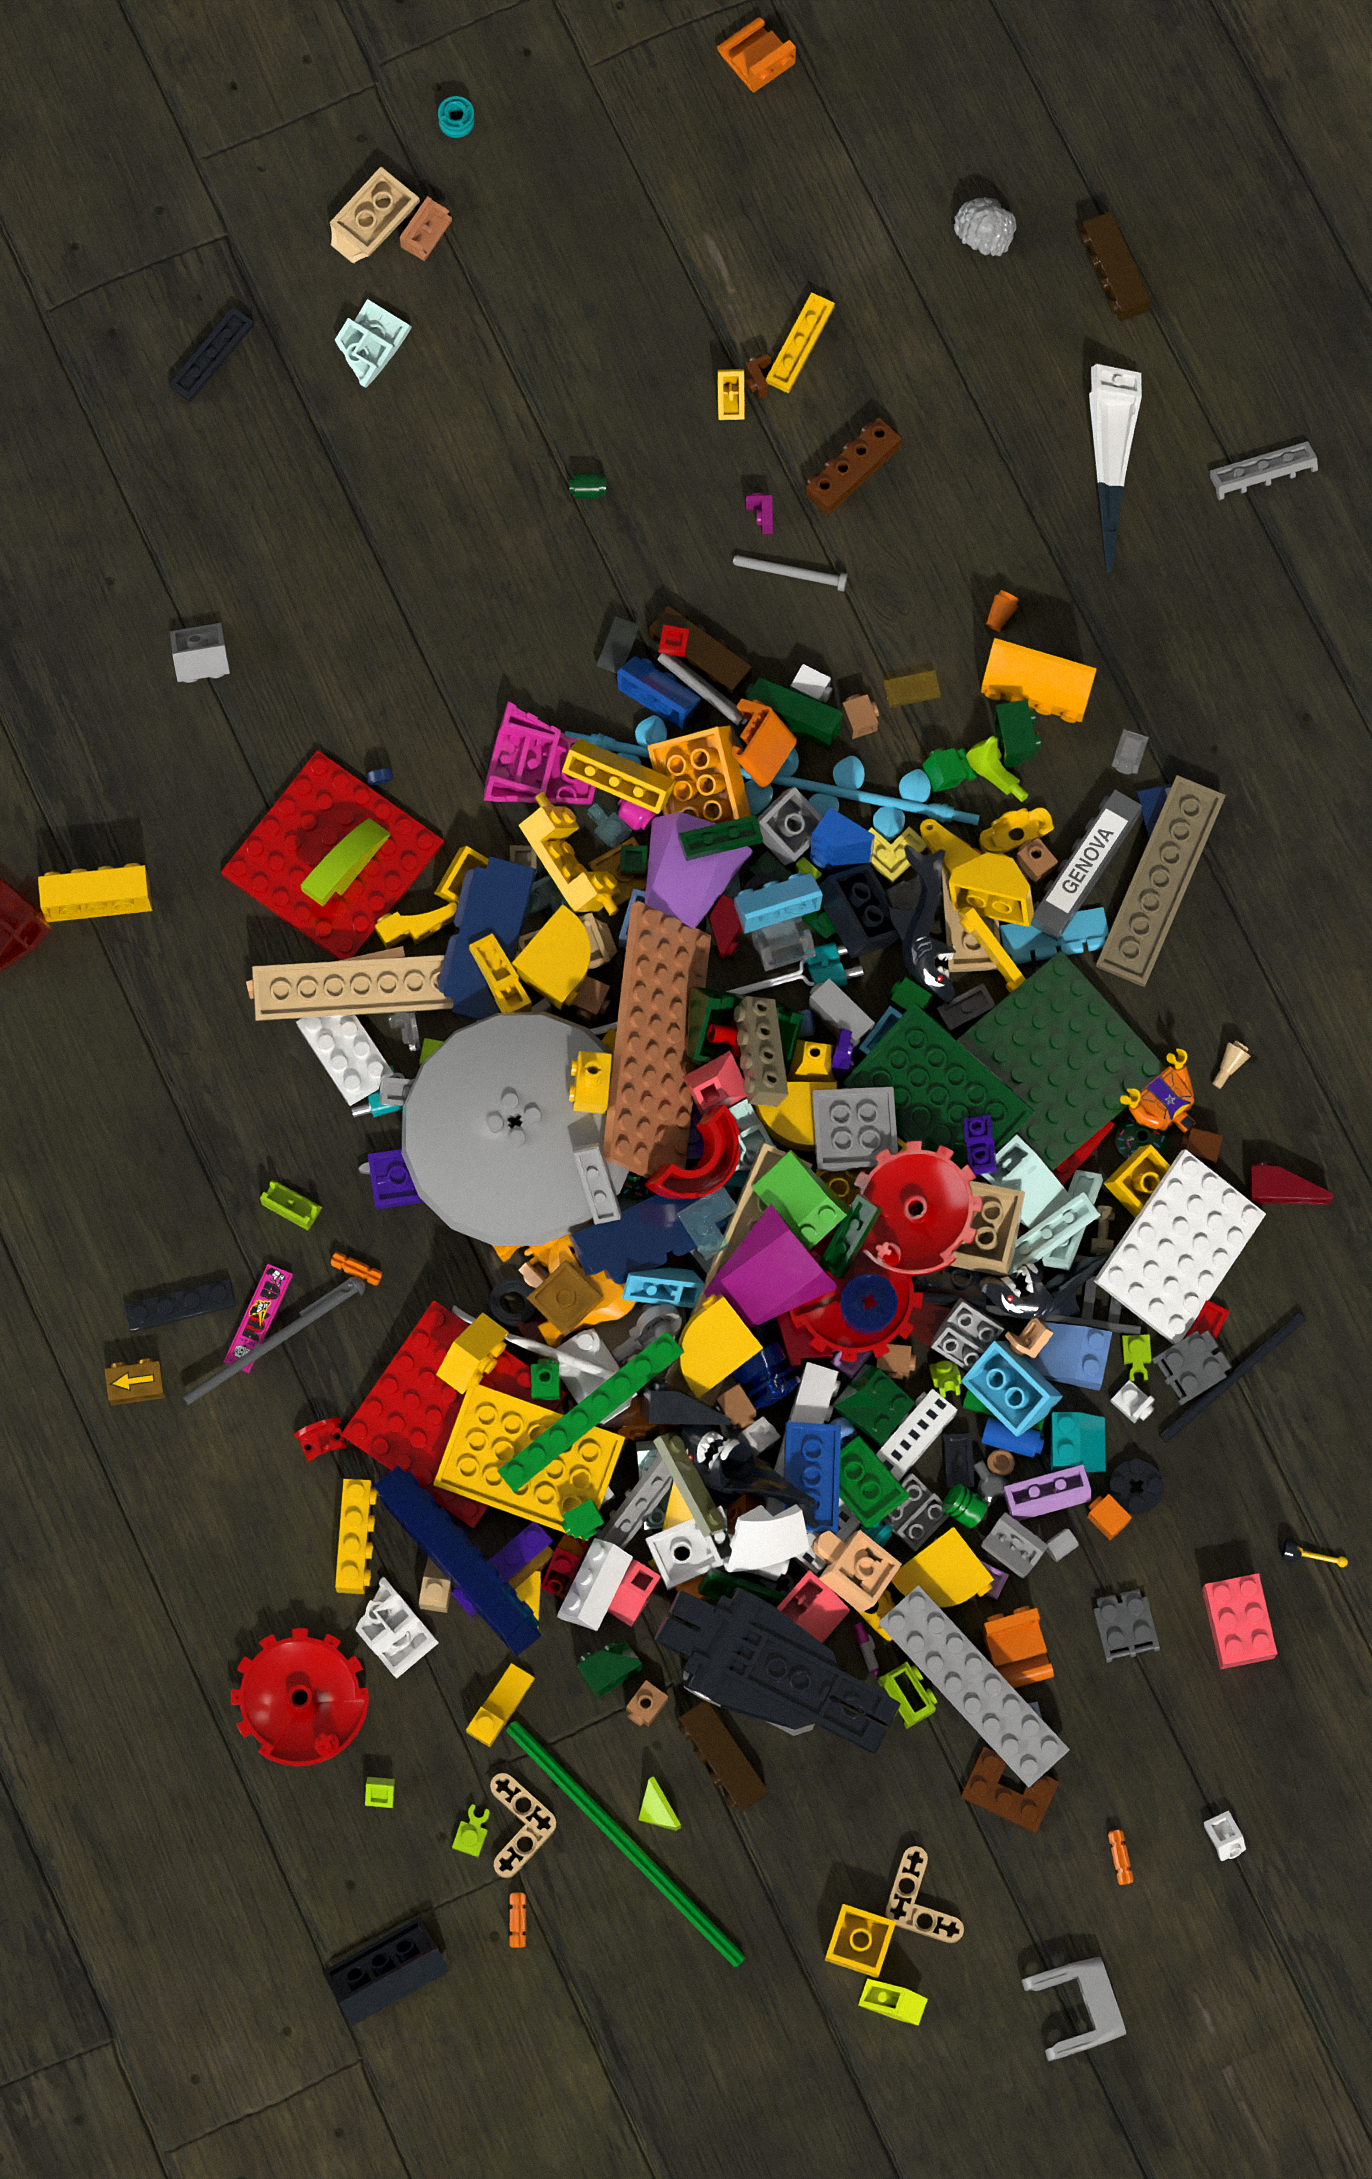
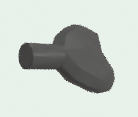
M983 1460L973 1464L981 1478L977 1485V1495L988 1502V1506L994 1504L997 1498H1004V1486L1010 1485L1009 1481L998 1474L990 1473Z

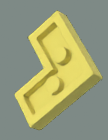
M872 827L869 830L870 833L875 835L871 865L891 883L910 866L904 851L905 845H910L921 854L928 848L923 838L910 827L892 844L887 842Z

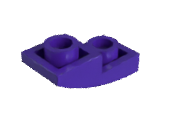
M844 1028L839 1033L832 1061V1072L837 1081H840L846 1073L849 1074L855 1061L851 1057L854 1048L853 1043L850 1042L852 1031Z
M991 1115L965 1118L964 1131L968 1166L975 1175L997 1172Z

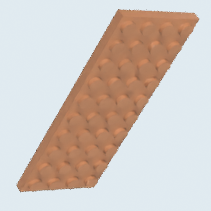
M638 901L631 903L603 1155L606 1161L650 1179L661 1165L673 1163L684 1170L686 1167L693 1098L683 1076L697 1068V1064L692 1063V1058L687 1056L689 996L692 986L706 987L711 935L697 928H689L680 920Z

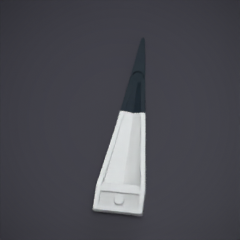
M1096 364L1091 367L1092 392L1089 393L1106 571L1109 573L1113 570L1123 487L1142 398L1141 373Z

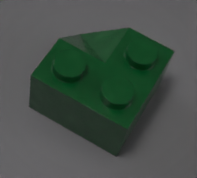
M1028 700L999 704L995 708L993 724L996 737L998 738V748L1001 752V763L1006 770L1036 758L1037 750L1041 748L1040 735L1038 732L1034 733L1033 723H1036L1035 711L1033 707L1029 708Z
M865 1364L832 1406L849 1420L867 1440L882 1445L915 1402L880 1368Z
M615 1640L597 1653L593 1650L589 1651L579 1658L581 1662L577 1664L578 1674L594 1700H597L642 1672V1663L625 1640L620 1643Z

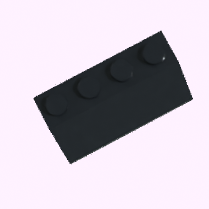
M419 1917L322 1973L350 2025L353 2026L450 1970Z

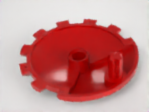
M922 1141L906 1142L907 1151L891 1155L887 1148L877 1154L875 1158L879 1164L869 1175L861 1171L854 1186L861 1188L860 1195H864L883 1209L861 1247L862 1251L873 1262L886 1270L902 1275L918 1276L934 1273L950 1266L956 1260L953 1252L963 1241L968 1244L973 1242L977 1234V1230L971 1228L974 1212H982L983 1200L982 1196H973L969 1182L975 1179L976 1176L968 1165L960 1169L950 1160L954 1154L953 1151L941 1145L937 1153L922 1150ZM922 1204L923 1212L918 1216H913V1208L916 1205Z
M837 1230L827 1233L809 1250L818 1263ZM860 1248L843 1279L837 1278L828 1272L839 1285V1288L789 1310L795 1327L798 1329L805 1325L814 1337L810 1345L815 1350L823 1353L827 1346L842 1352V1361L856 1362L857 1353L873 1351L875 1358L882 1357L890 1352L887 1344L900 1335L906 1339L911 1334L914 1326L908 1323L913 1307L921 1309L923 1293H914L911 1278L913 1276L897 1274L882 1268L873 1262ZM853 1290L859 1291L862 1294V1299L859 1302H851L847 1298L848 1293Z
M296 1628L292 1629V1638L276 1641L273 1634L259 1642L263 1650L252 1661L246 1656L243 1658L237 1671L244 1673L240 1690L231 1689V1705H240L244 1720L236 1725L244 1738L252 1733L262 1744L258 1751L261 1755L283 1765L310 1766L335 1757L356 1738L367 1715L369 1694L368 1688L359 1689L355 1674L363 1670L359 1660L355 1655L347 1660L336 1649L341 1643L340 1640L329 1634L326 1635L324 1641L309 1638L308 1629ZM298 1692H304L308 1695L307 1701L302 1705H297L293 1702V1697Z

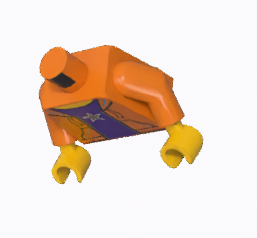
M1176 1049L1178 1053L1177 1060L1174 1054L1168 1053L1167 1061L1175 1065L1173 1068L1169 1066L1140 1092L1137 1089L1127 1088L1130 1098L1122 1095L1120 1101L1122 1104L1129 1105V1110L1139 1125L1159 1129L1164 1132L1175 1124L1185 1134L1196 1124L1187 1114L1194 1103V1093L1187 1066L1184 1064L1187 1060V1053L1182 1049Z

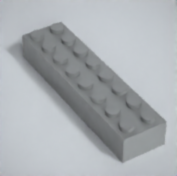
M919 1585L878 1622L1028 1788L1070 1750Z

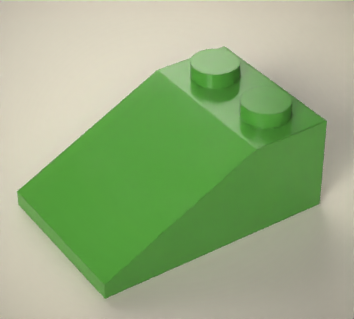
M791 1149L752 1185L753 1190L767 1207L771 1203L788 1223L789 1228L808 1251L847 1216L848 1205Z

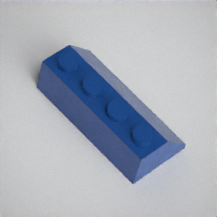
M829 808L812 833L810 863L822 873V876H830L867 863L871 866L875 835L834 809Z

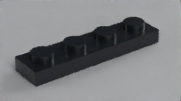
M233 307L169 383L170 389L188 402H191L252 329L254 322Z
M229 1279L123 1305L130 1333L236 1307Z

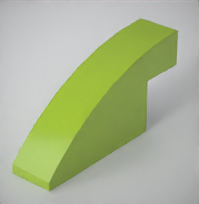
M368 818L340 841L301 884L302 892L321 906L327 903L335 891L342 895L391 834Z

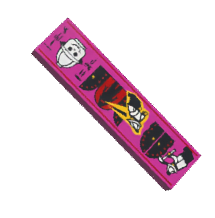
M267 1264L226 1355L225 1364H232L254 1349L258 1343L263 1344L293 1278V1274ZM254 1362L243 1368L241 1371L250 1373Z

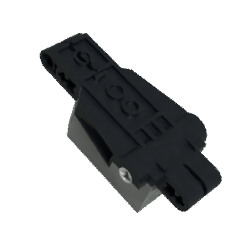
M734 1588L729 1598L722 1595L716 1607L687 1592L678 1590L667 1613L691 1628L673 1619L664 1617L653 1640L688 1659L683 1673V1679L686 1680L684 1684L685 1689L721 1708L764 1720L793 1736L810 1731L814 1725H817L873 1754L877 1753L887 1730L876 1724V1722L890 1727L901 1706L900 1702L890 1697V1695L839 1670L832 1650L773 1605L756 1595L740 1588ZM844 1706H846V1707H848V1708H850V1709H852V1710H854V1711H856V1712H858V1713H860V1714H856V1713L852 1712L851 1710L845 1708Z

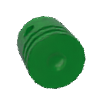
M962 1484L955 1485L949 1491L942 1504L943 1512L948 1513L949 1516L968 1528H973L980 1522L988 1507V1502Z

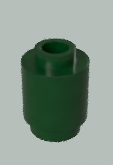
M599 472L574 473V478H569V493L575 494V499H600V496H606V475H599Z

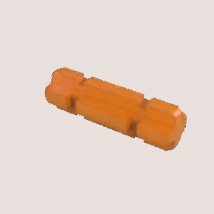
M335 1252L331 1259L333 1267L343 1268L344 1272L359 1277L362 1280L367 1279V1282L373 1285H378L382 1278L380 1270L370 1269L369 1265L351 1257L348 1259L345 1254Z
M1114 1830L1109 1832L1108 1837L1110 1844L1113 1845L1111 1851L1115 1869L1118 1870V1883L1120 1885L1130 1884L1134 1879L1132 1871H1129L1131 1865L1127 1847L1123 1843L1125 1841L1124 1833L1122 1830Z
M516 1892L510 1894V1905H513V1909H510V1932H512L510 1947L523 1948L526 1946V1935H523V1932H526V1909H524L526 1894Z

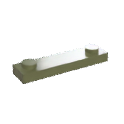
M677 1432L661 1435L653 1440L703 1537L718 1534L725 1530L727 1526L723 1521L722 1514L716 1508Z

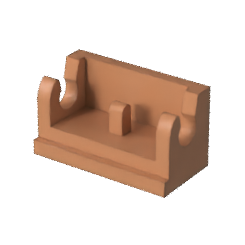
M427 196L401 234V248L425 261L452 222V217L447 215L449 211Z

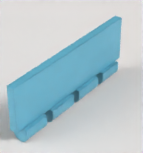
M1103 907L1078 911L1059 941L1031 926V924L1030 927L1013 923L999 926L1003 948L1008 956H1011V960L1015 965L1031 962L1030 952H1034L1036 961L1053 958L1057 954L1056 948L1058 947L1066 956L1083 953L1082 943L1085 942L1088 952L1103 949L1109 935Z

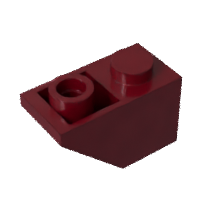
M722 894L709 916V925L718 957L724 961L728 954L730 956L733 955L739 944L736 939L741 932H744L734 906V900Z
M565 1533L556 1547L541 1589L565 1600L587 1555L591 1541H583L581 1538L575 1539L573 1535L567 1536Z

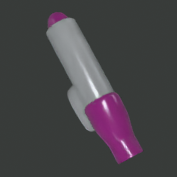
M862 1623L855 1624L853 1627L857 1643L861 1648L868 1670L873 1675H877L879 1665L873 1652L875 1649L873 1639L870 1634L866 1633Z

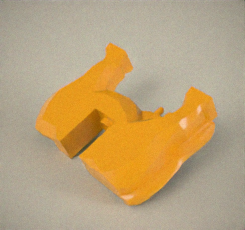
M592 1220L587 1226L593 1224L594 1220ZM570 1234L544 1245H529V1249L525 1250L524 1254L526 1256L531 1254L534 1256L530 1259L529 1263L533 1265L539 1262L542 1266L548 1267L549 1275L567 1260L603 1296L604 1300L570 1333L583 1328L592 1329V1326L601 1321L618 1320L627 1315L637 1302L623 1300L622 1294L626 1282L615 1284L612 1279H607L604 1270L595 1275H585L569 1238ZM523 1246L493 1247L501 1260L505 1262L510 1259L518 1248ZM549 1320L538 1325L547 1344L552 1348H558L565 1336Z

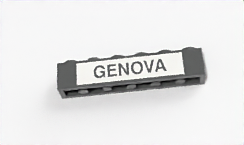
M1114 790L1110 797L1107 795L1104 797L1099 806L1100 813L1096 818L1092 816L1086 825L1085 830L1087 833L1083 839L1079 837L1075 841L1071 849L1074 853L1069 860L1065 858L1057 871L1060 873L1057 879L1049 881L1043 892L1046 894L1041 902L1036 901L1033 906L1034 915L1031 926L1059 941L1141 815L1142 805L1117 790Z

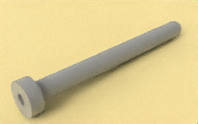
M739 555L734 556L733 564L736 566L838 586L839 591H845L847 573L841 572L840 576Z

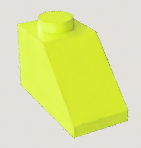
M867 1979L858 2005L899 2021L919 2026L928 1999L906 1988Z

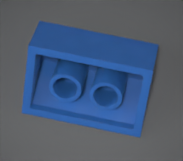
M634 656L617 672L618 690L683 731L701 706V697H699L696 691L689 686L684 687L677 683V679L670 673L658 671L655 669V665L646 658L641 660Z

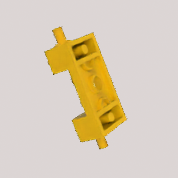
M544 792L536 795L535 800L540 805V808L519 824V827L574 912H595L605 907L609 916L617 913L619 908H617L613 899L621 894L617 887L618 882L615 877L608 873V871L588 872L575 858L572 846L564 841L579 829L574 813L566 806H554L551 804Z

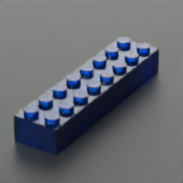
M398 1465L373 1485L389 1513L515 1657L541 1637L537 1628L540 1623L533 1615L534 1612L524 1600L520 1601L516 1596L517 1592L508 1582L505 1583L501 1579V1574L492 1563L488 1564L485 1561L484 1555L475 1544H470L463 1530L458 1525L454 1526L448 1513L434 1503L435 1499L426 1489L423 1490L419 1486V1481L410 1470L405 1473Z

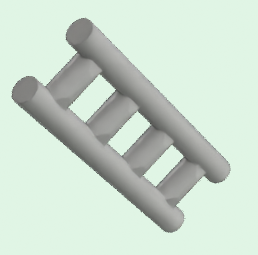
M664 653L659 656L658 661L733 723L737 726L741 723L745 726L748 723V720L734 703L678 657Z

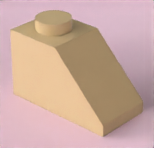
M429 1554L419 1599L420 1609L448 1612L456 1558Z

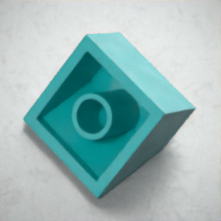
M1052 1412L1050 1417L1051 1472H1058L1079 1465L1084 1466L1085 1472H1106L1104 1417L1080 1412Z

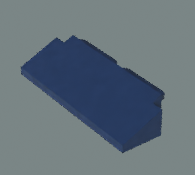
M490 856L487 869L475 866V869H469L466 872L454 919L455 925L460 930L458 935H453L449 939L438 984V990L444 994L443 996L454 999L452 1012L456 1015L482 1020L496 1013H501L483 973L469 950V945L493 933L512 965L536 873L535 868Z
M722 1187L703 1197L682 1200L669 1199L655 1194L621 1210V1219L596 1225L593 1223L570 1234L569 1238L585 1275H595L604 1270L607 1279H612L615 1284H623L627 1281L629 1273L652 1270L665 1264L667 1261L666 1253L670 1251L675 1256H682L722 1237L726 1230L725 1225L728 1224L723 1213L734 1209V1206Z

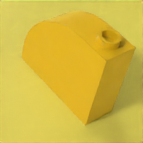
M562 904L512 962V966L521 980L561 1010L566 1004L570 1006L579 995L577 991L587 975L591 955L588 933L580 919Z
M787 1082L788 1095L778 1107L754 1105L759 1121L762 1122L766 1132L775 1141L794 1150L815 1152L816 1155L812 1090L837 1089V1082Z
M713 1294L701 1303L703 1307L689 1319L678 1343L684 1351L678 1357L681 1375L697 1398H700L763 1349L721 1294L717 1297Z
M953 1527L899 1568L891 1581L904 1596H907L919 1585L939 1608H947L959 1605L976 1594L982 1597L993 1588L990 1583L994 1579Z

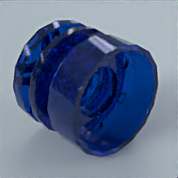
M868 1273L855 1277L848 1282L841 1294L839 1310L842 1320L848 1328L858 1334L872 1335L880 1333L890 1325L895 1317L898 1305L896 1290L888 1280L880 1275ZM868 1297H872L876 1307L871 1306L867 1310L864 1308L865 1303L861 1302V1300H867Z
M778 1342L758 1352L731 1373L737 1385L743 1386L751 1383L753 1386L746 1393V1396L750 1398L758 1394L760 1399L752 1403L755 1410L769 1407L789 1395L796 1385L801 1382L799 1376L789 1381L786 1380L785 1376L794 1371L793 1366L782 1370L778 1367L786 1358Z

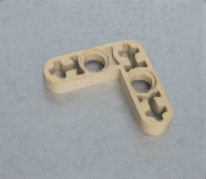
M501 1773L493 1777L490 1785L491 1791L503 1805L525 1824L494 1860L495 1872L502 1878H510L524 1866L556 1829V1819L546 1807L513 1777ZM508 1780V1788L513 1793L516 1788L521 1792L514 1795L511 1803H508L506 1799L510 1798V1795L505 1791L497 1792V1781L505 1782ZM522 1797L528 1798L532 1804L530 1810L525 1813L519 1812L515 1807L516 1801ZM536 1807L541 1809V1811L537 1812L540 1818H550V1829L543 1828L539 1830L537 1828L539 1823L534 1817L531 1822L526 1818L530 1817ZM525 1836L532 1839L533 1847L530 1851L522 1852L518 1849L517 1842L521 1837ZM512 1847L515 1853L523 1857V1859L519 1862L516 1857L511 1863L513 1869L511 1871L506 1869L502 1872L500 1870V1860L504 1859L507 1861L512 1856V1853L508 1852Z
M917 1846L910 1847L902 1857L886 1907V1918L896 1921L895 1926L946 1943H955L961 1939L964 1933L963 1923L959 1919L914 1904L928 1857L924 1849ZM914 1852H918L919 1858L923 1860L922 1864L917 1863L914 1873H920L918 1878L911 1873H902L903 1868L909 1871L911 1861L907 1859V1856H913ZM904 1878L911 1879L915 1885L914 1890L909 1894H905L899 1889V1882ZM895 1894L902 1899H911L910 1904L904 1902L902 1911L906 1913V1916H900L899 1920H895L894 1914L890 1912L891 1908H897L899 1899H894ZM925 1913L932 1917L933 1923L930 1928L922 1929L917 1925V1917L920 1914ZM937 1917L943 1919L941 1925L949 1926L950 1923H955V1929L959 1930V1934H953L952 1938L947 1937V1931L940 1928L938 1930L939 1934L933 1933L937 1925Z

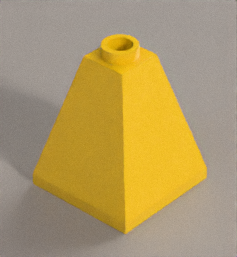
M797 1040L789 1074L786 1076L787 1082H837L838 1087V1081L835 1080L832 1072V1061L836 1045Z

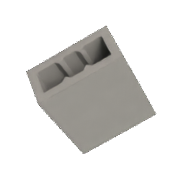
M830 979L824 984L820 981L810 991L809 1010L837 1039L842 1028L852 1031L850 1042L853 1043L852 1053L855 1054L873 1030L875 1022Z

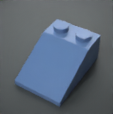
M1045 1322L1052 1330L1053 1335L1035 1358L1025 1353L1023 1357L1046 1380L1099 1391L1103 1381L1112 1332L1086 1326Z

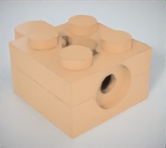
M861 1530L848 1536L844 1542L831 1531H826L817 1536L812 1543V1551L828 1564L819 1580L860 1613L875 1605L902 1565Z

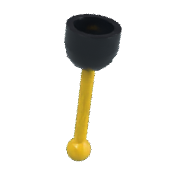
M1285 1539L1282 1547L1281 1560L1295 1562L1304 1556L1337 1563L1340 1567H1345L1348 1564V1560L1344 1556L1335 1558L1303 1551L1299 1542Z

